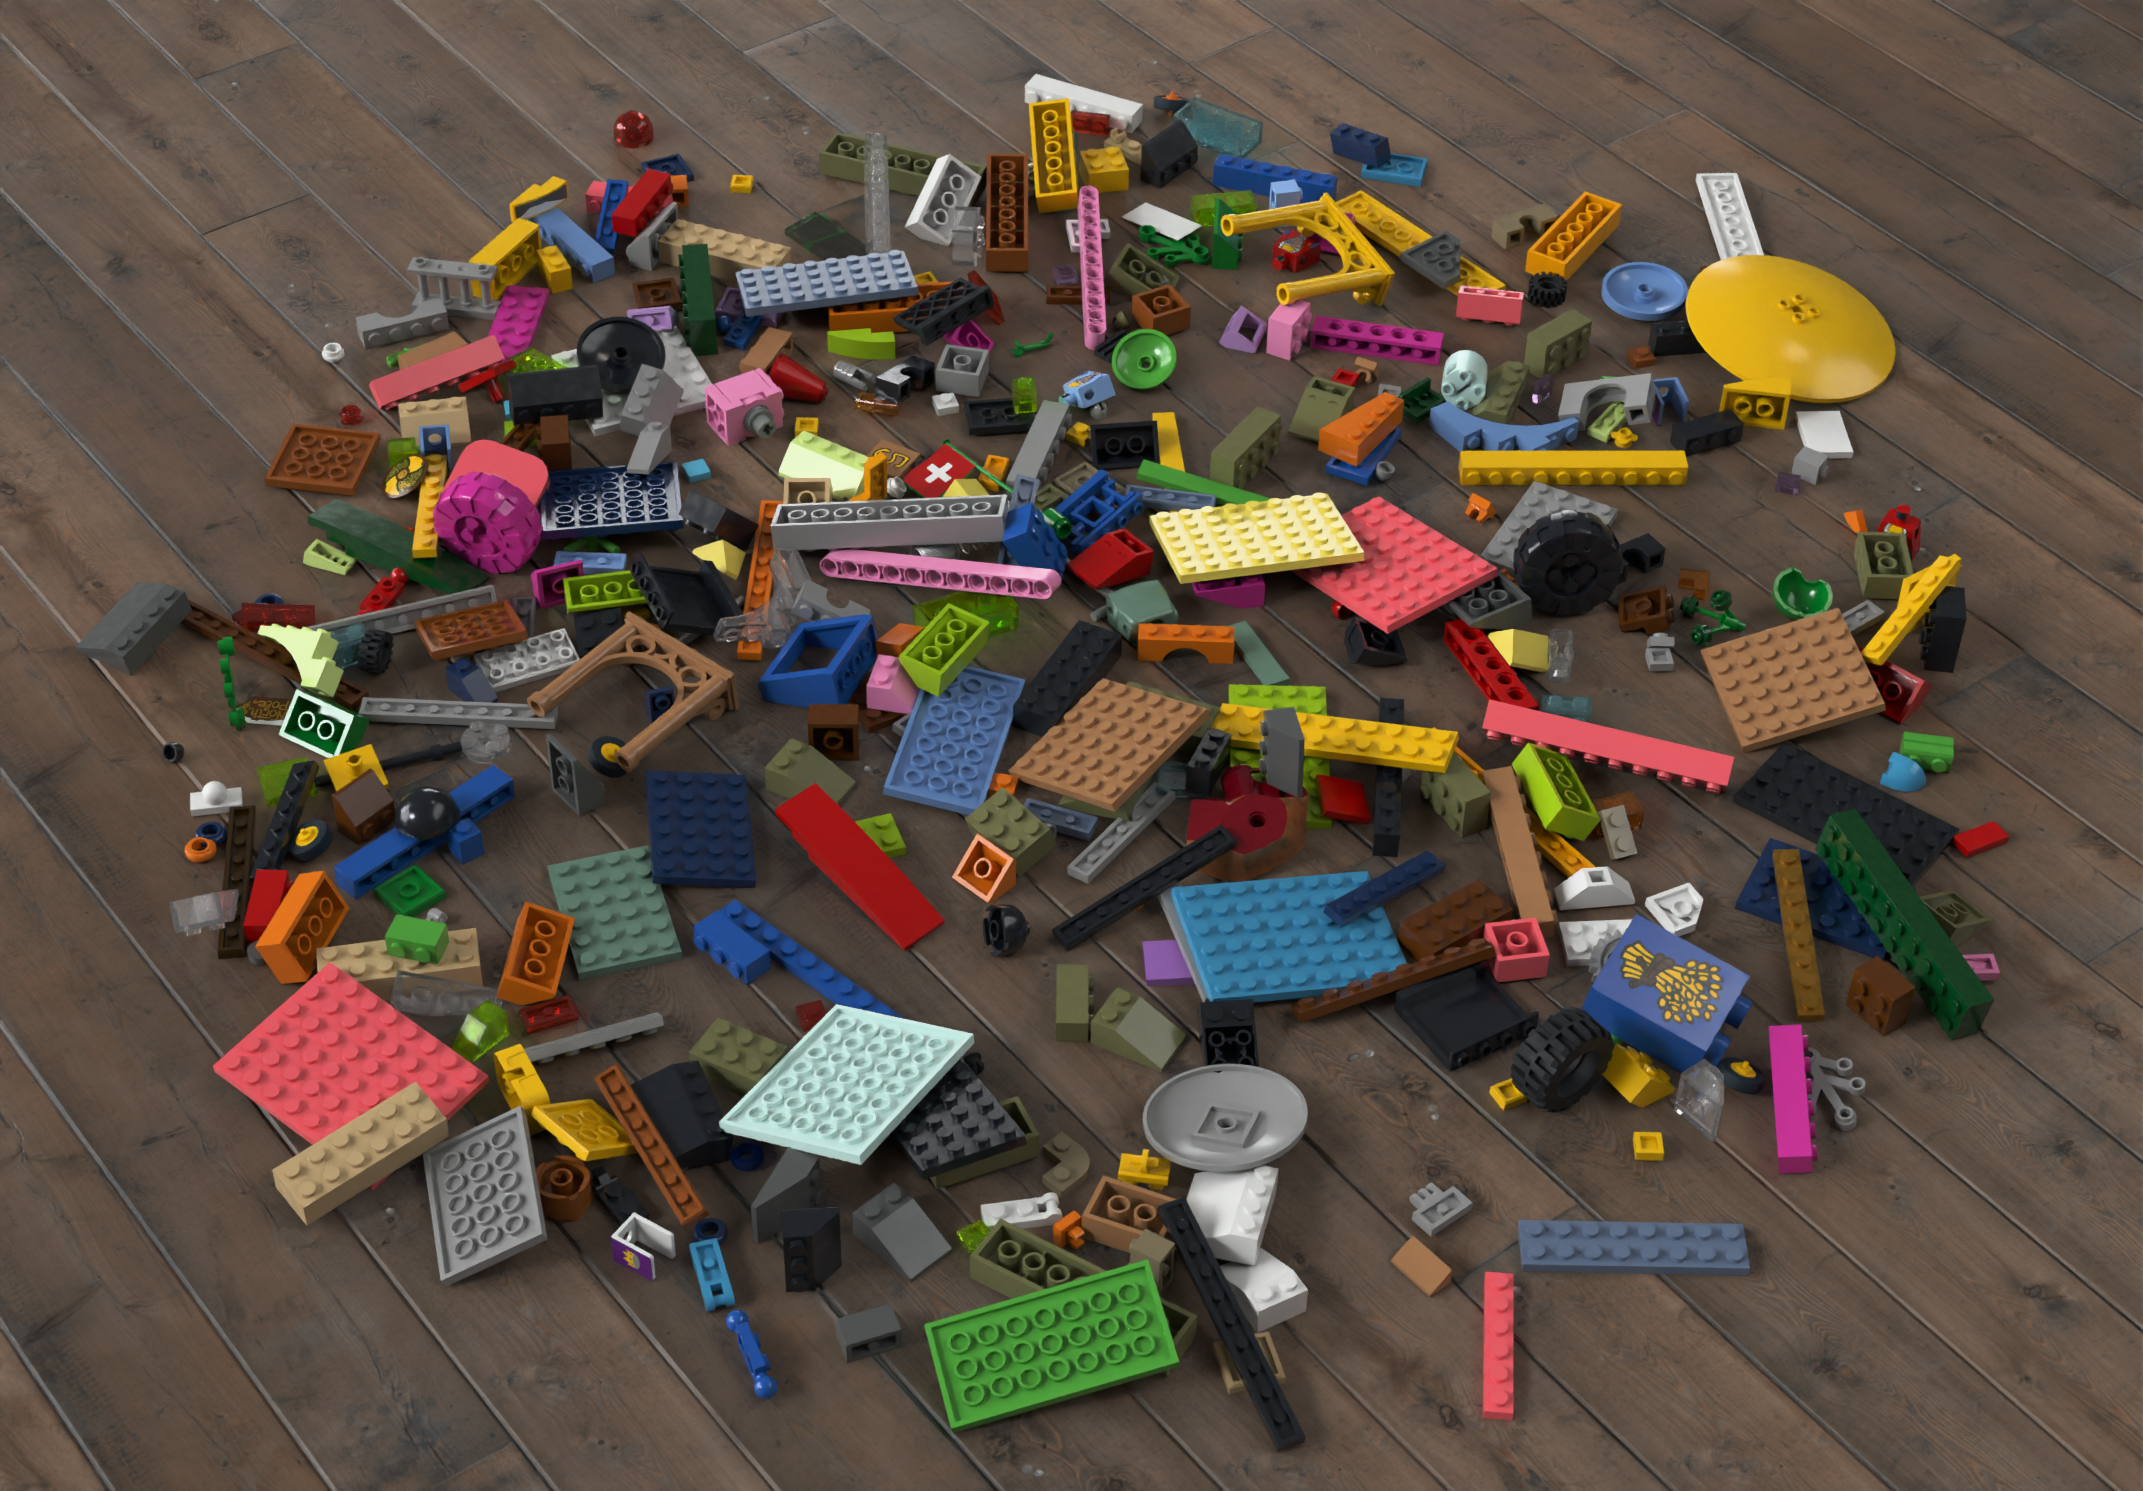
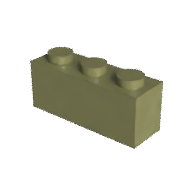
M1057 964L1056 1041H1088V1031H1091V1021L1094 1018V1015H1088V1011L1094 1010V995H1089V991H1094V976L1089 975V965Z

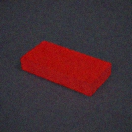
M1991 821L1953 836L1952 843L1969 858L2008 843L2009 835L1995 821Z

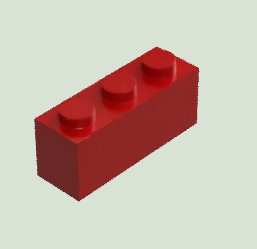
M288 870L256 871L243 925L247 944L260 939L294 882L290 881Z

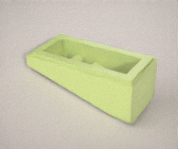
M316 539L304 552L303 563L315 568L346 575L357 563V559Z

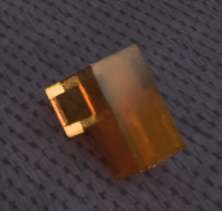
M1680 568L1678 588L1693 590L1694 598L1707 601L1710 571Z

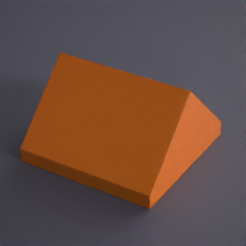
M977 834L952 878L991 904L1016 886V859L982 835Z

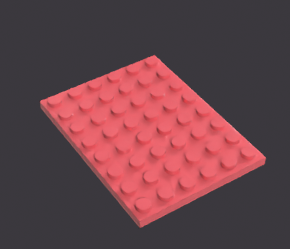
M1379 496L1341 515L1363 549L1364 561L1290 570L1387 634L1498 576L1497 567Z
M331 962L213 1065L215 1073L312 1145L414 1082L447 1118V1121L489 1082L487 1074ZM391 1174L371 1185L370 1188L375 1190Z

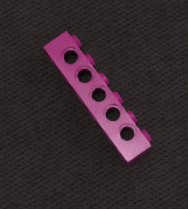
M1315 316L1311 330L1310 348L1439 366L1444 333Z

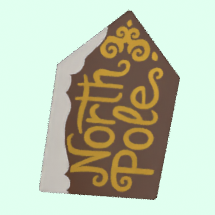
M256 697L239 705L238 708L243 707L247 723L282 726L292 699Z

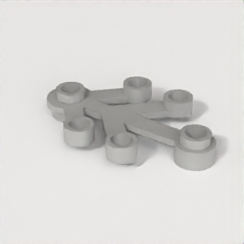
M1809 1047V1051H1804V1057H1810V1074L1813 1081L1812 1094L1807 1095V1100H1813L1815 1113L1816 1102L1822 1091L1835 1111L1834 1124L1836 1128L1845 1132L1853 1130L1857 1124L1856 1113L1850 1107L1843 1104L1833 1088L1860 1096L1866 1090L1864 1079L1854 1077L1851 1080H1846L1824 1074L1820 1068L1836 1071L1840 1076H1849L1853 1072V1063L1848 1058H1840L1838 1061L1823 1058L1816 1049ZM1854 1085H1860L1861 1087H1860V1088H1855V1087H1853V1086H1854Z

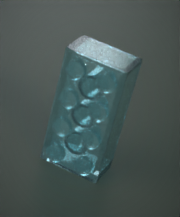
M1196 97L1191 99L1173 115V123L1179 119L1182 120L1199 147L1215 151L1218 154L1244 159L1262 143L1263 122Z

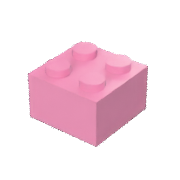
M1297 300L1293 304H1280L1268 320L1267 354L1290 361L1295 354L1299 353L1301 346L1304 342H1308L1311 335V330H1309V323L1312 318V312H1310L1311 303Z

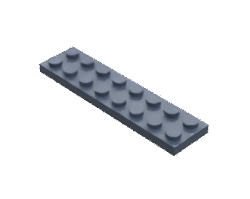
M1518 1220L1517 1228L1521 1266L1524 1272L1748 1276L1750 1272L1743 1224Z

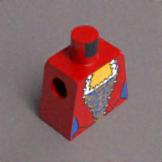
M1289 228L1274 243L1272 266L1276 270L1286 268L1297 273L1320 261L1321 243L1309 237H1303L1299 232Z
M1899 505L1897 510L1890 509L1887 512L1877 532L1904 533L1912 562L1920 550L1921 520L1910 515L1911 508L1909 506Z

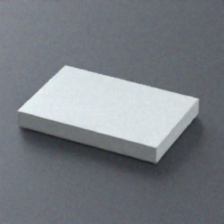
M1840 411L1796 412L1795 420L1805 447L1828 455L1829 459L1853 457V449Z

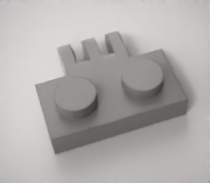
M1429 1183L1425 1186V1189L1422 1188L1417 1191V1194L1414 1193L1409 1197L1411 1204L1418 1209L1413 1212L1412 1221L1430 1237L1471 1211L1473 1202L1454 1186L1442 1192L1433 1183Z

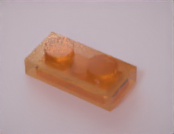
M859 392L854 401V409L865 413L879 412L887 416L898 415L903 405V402L897 405L876 398L875 394Z

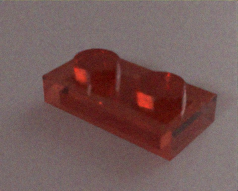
M1071 110L1073 132L1109 136V114Z
M570 994L519 1010V1017L527 1035L579 1020L578 1011Z

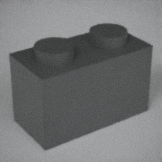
M890 1303L874 1306L868 1310L847 1314L835 1319L836 1338L847 1363L902 1347V1329Z

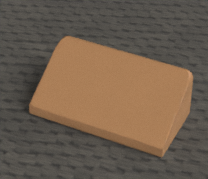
M1414 1236L1391 1259V1263L1429 1297L1451 1283L1452 1269Z

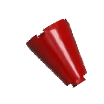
M782 353L779 354L780 358H776L769 376L773 383L782 389L784 398L817 403L821 399H826L829 388L826 387V381Z

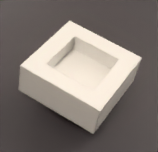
M954 393L932 396V404L938 416L959 413V404Z

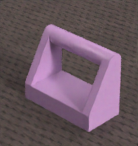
M1241 305L1230 318L1219 343L1225 348L1255 353L1268 324ZM1240 327L1256 330L1252 341L1238 332Z
M671 306L631 309L627 311L628 318L639 320L650 326L654 331L673 329L680 321L679 314Z

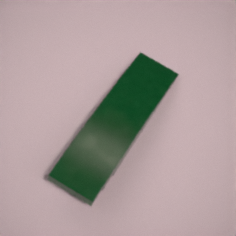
M339 499L333 500L308 515V524L327 531V540L345 546L346 555L390 572L395 568H401L407 574L408 579L442 592L453 594L479 588L489 581L488 575L439 546L437 557L413 558V532Z

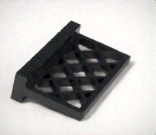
M960 277L893 317L897 325L919 336L921 343L928 346L995 305L989 286L983 285L978 287Z

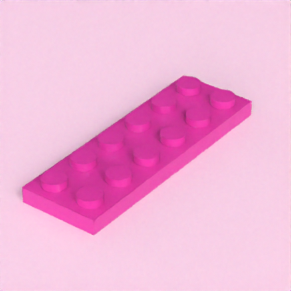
M517 285L506 286L488 337L495 335L505 358L502 363L514 360L517 367L508 372H523L550 296L549 289L520 287Z

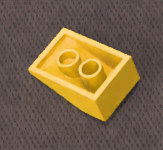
M1768 376L1726 384L1723 386L1719 412L1731 409L1744 423V426L1784 430L1791 396V379Z

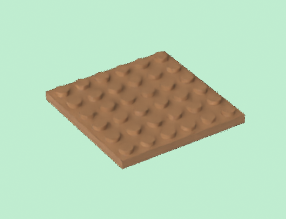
M1839 608L1700 650L1702 659L1743 753L1886 710L1881 694Z
M1103 678L1064 715L1057 726L1050 728L1008 772L1010 775L1018 776L1019 781L1116 812L1210 717L1207 708Z

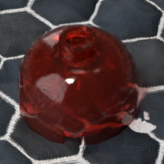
M629 110L621 114L614 124V140L616 139L617 144L625 148H639L638 144L645 143V146L649 145L654 139V129L651 120L644 113L635 110Z

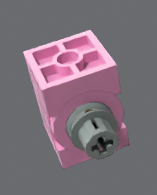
M761 368L715 383V385L705 387L707 423L727 446L746 440V436L753 437L759 435L764 439L769 438L776 429L783 427L784 410L782 399L784 396L782 389L779 386L777 387L771 377L766 375Z

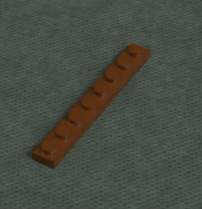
M1474 939L1468 943L1469 945L1460 948H1448L1443 954L1425 956L1419 962L1399 965L1396 967V970L1387 973H1375L1372 975V978L1364 981H1352L1347 984L1346 988L1339 990L1329 989L1324 991L1323 995L1315 998H1303L1297 1004L1291 1005L1292 1013L1295 1018L1303 1023L1496 956L1495 948L1485 939Z

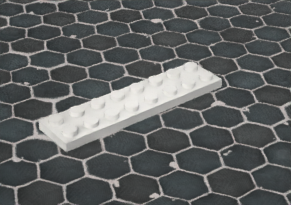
M1737 173L1697 174L1696 183L1720 259L1724 260L1743 255H1764Z

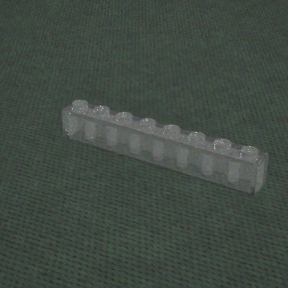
M867 133L863 149L866 256L869 253L882 254L891 251L887 135Z

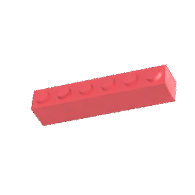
M491 335L371 381L369 387L379 410L386 408L388 411L398 407V403L401 401L412 402L419 399V395L427 392L430 395L439 391L440 386L447 384L448 387L460 383L459 379L468 377L470 379L480 374L482 370L501 364L505 358L495 335Z

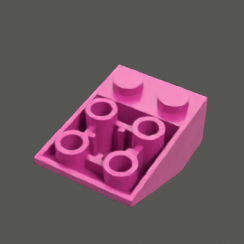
M1262 574L1192 582L1196 596L1240 609L1264 606L1265 583Z

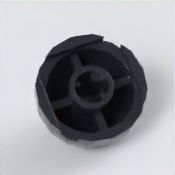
M991 904L986 909V911H990L988 918H983L986 947L990 944L995 951L990 953L992 956L1014 954L1025 944L1027 936L1030 934V924L1017 907L1007 904Z

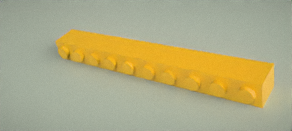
M1460 451L1458 470L1461 485H1531L1533 481L1546 485H1686L1688 464L1685 451Z

